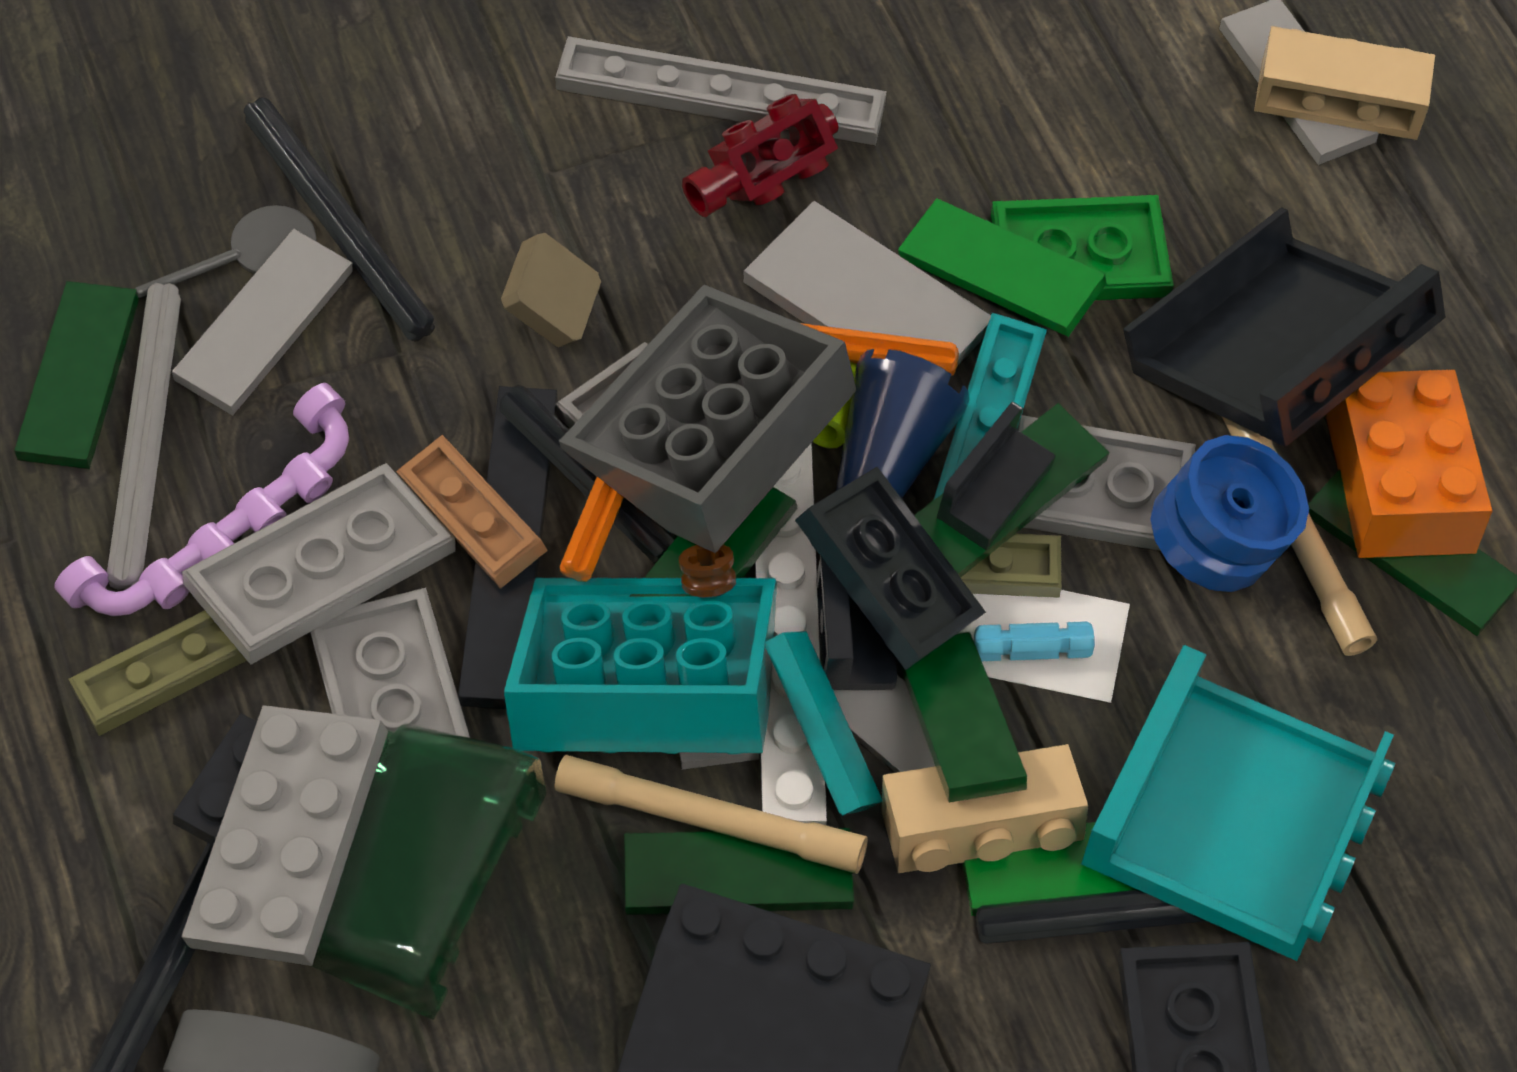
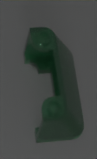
M404 723L395 732L387 730L388 734L312 967L434 1020L448 993L447 987L440 985L439 982L444 976L448 962L454 964L460 953L457 941L510 836L517 839L522 829L520 816L534 821L547 793L541 761L537 757L515 748Z

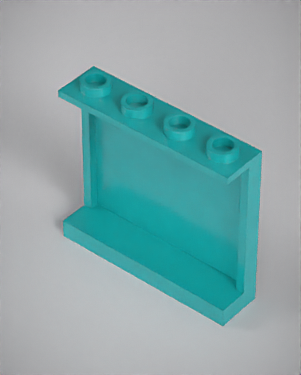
M1183 645L1092 829L1081 864L1297 961L1307 938L1320 943L1335 907L1323 901L1329 889L1341 894L1356 858L1344 852L1349 840L1360 845L1362 844L1376 810L1366 806L1365 802L1369 793L1381 798L1396 763L1384 757L1394 735L1385 731L1376 753L1199 677L1207 654Z

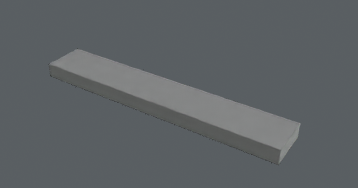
M569 36L555 77L556 90L738 122L752 120L755 123L769 115L766 108L771 103L787 95L797 94L799 99H816L818 104H825L831 109L839 127L838 132L833 135L834 138L876 145L886 102V91Z

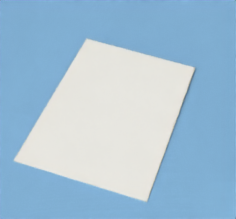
M1061 590L1059 598L973 594L986 613L959 632H970L973 640L975 629L979 625L1000 624L1001 630H1009V624L1058 622L1059 628H1067V622L1087 621L1092 624L1094 630L1095 647L1092 656L1088 658H1067V652L1059 653V659L1010 660L1009 655H1001V661H982L989 678L1111 703L1130 604Z

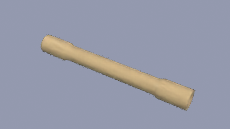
M1222 417L1231 436L1248 437L1270 447L1276 452L1271 440ZM1308 513L1304 531L1291 546L1321 602V610L1344 655L1352 656L1362 653L1376 643L1377 636L1355 594L1347 588Z
M565 755L562 758L556 773L555 790L557 792L604 805L616 804L759 843L795 853L808 861L858 874L865 857L868 837L816 822L803 823L627 775L617 768Z

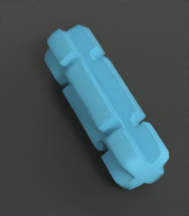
M1087 621L1067 622V628H1059L1058 622L1009 624V630H1001L1000 624L979 625L974 632V643L981 661H1001V655H1009L1010 660L1059 659V653L1066 652L1067 658H1088L1092 656L1094 651L1095 636L1092 624Z

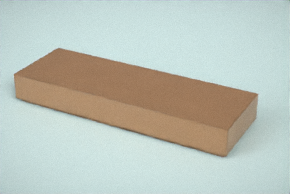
M443 435L396 471L403 482L455 537V540L500 589L548 551L542 540Z

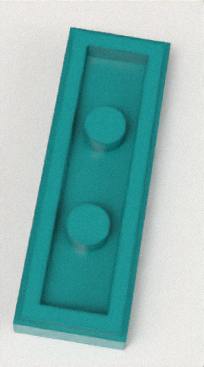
M807 631L783 632L765 641L768 655L839 813L847 815L861 812L881 803L880 793Z

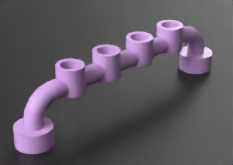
M328 383L318 384L307 391L297 402L293 415L312 434L324 430V443L311 454L302 453L296 456L285 467L282 475L264 489L257 487L246 493L237 503L235 510L218 523L210 522L200 527L191 536L187 546L172 557L154 561L143 571L139 581L130 588L120 592L105 589L109 582L107 572L93 557L85 556L74 561L62 571L55 582V590L72 608L88 605L97 613L110 616L130 615L144 608L153 600H156L163 609H170L176 606L189 593L183 584L182 571L233 545V541L250 528L257 532L285 517L286 512L280 506L297 493L306 503H311L328 491L332 485L333 478L327 471L335 466L344 456L349 442L348 426L341 416L345 401Z

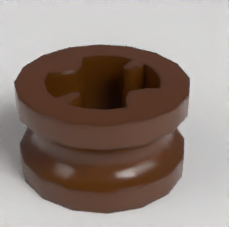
M699 545L691 546L684 550L679 556V567L684 573L681 577L682 589L687 594L696 597H715L730 591L736 584V573L732 568L734 564L733 551L725 545H722L716 553Z

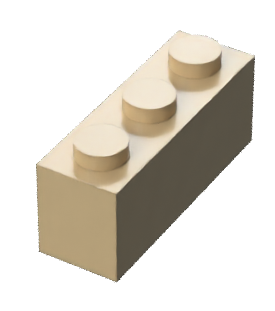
M1271 26L1262 58L1254 111L1417 140L1429 108L1435 55L1406 48H1394L1360 42L1354 39H1343L1304 32L1298 29Z
M1069 745L1018 752L1027 774V790L950 803L947 800L936 766L883 775L882 815L898 873L916 870L932 872L940 870L947 865L963 863L964 860L980 858L984 861H997L1007 857L1012 852L1039 847L1055 851L1070 846L1074 841L1084 840L1088 803Z

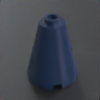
M870 349L860 356L856 366L854 377L856 392L852 395L836 491L878 467L902 499L966 411L970 401L969 391L963 385L958 394L948 385L952 374L921 357L889 349L885 359L872 358L874 349Z

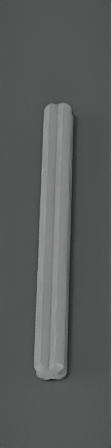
M154 283L147 291L107 567V578L110 587L117 590L128 589L137 583L144 569L181 301L178 288L171 283L165 285Z

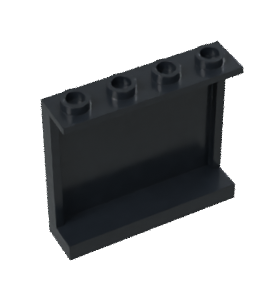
M1281 207L1123 328L1133 374L1275 443L1287 447L1445 319L1446 316L1439 271L1420 264L1399 282L1293 238L1288 209Z

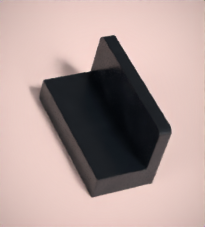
M1013 401L947 481L937 514L938 519L985 550L989 548L1049 472L1056 457L1055 454L1017 430L1023 408Z
M820 555L816 579L820 659L832 689H894L897 683L895 655L886 646L882 637L856 602L852 600L844 586Z

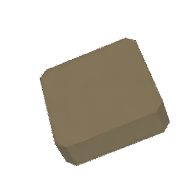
M541 233L521 243L501 300L504 309L559 348L582 338L601 280L598 272L548 234Z

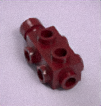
M791 94L771 103L766 108L769 115L753 123L752 120H746L728 128L722 133L725 141L708 150L714 167L711 169L701 167L682 179L683 192L691 207L700 216L707 217L724 207L728 197L730 200L737 201L753 200L754 205H762L781 196L785 192L782 182L797 174L799 179H804L823 171L829 165L825 156L838 149L833 135L838 132L839 127L831 109L825 104H818L816 99H799L797 94ZM783 130H789L790 140L780 138ZM743 154L746 158V166L741 158Z

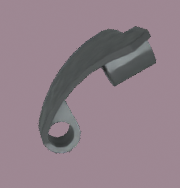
M193 1009L183 1012L163 1071L377 1072L381 1058L376 1052L361 1044L308 1027L247 1014Z

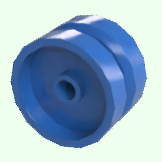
M1224 435L1205 441L1180 469L1179 473L1156 497L1150 520L1154 540L1165 559L1187 580L1209 590L1235 592L1252 586L1298 538L1306 527L1309 506L1302 482L1291 465L1273 449L1248 437Z

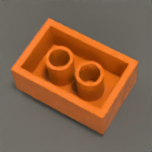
M1456 371L1378 372L1327 413L1326 416L1338 470H1341L1358 558L1476 554L1492 514V507Z

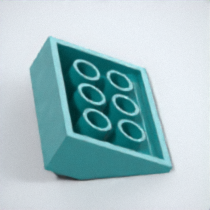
M535 578L504 689L513 751H540L545 753L556 751L603 753L663 752L667 754L680 752L763 753L769 717L772 661L765 648V641L774 637L777 595L776 578H736V584L730 591L715 597H629L631 594H687L682 589L681 578H590L587 582H578L573 578Z

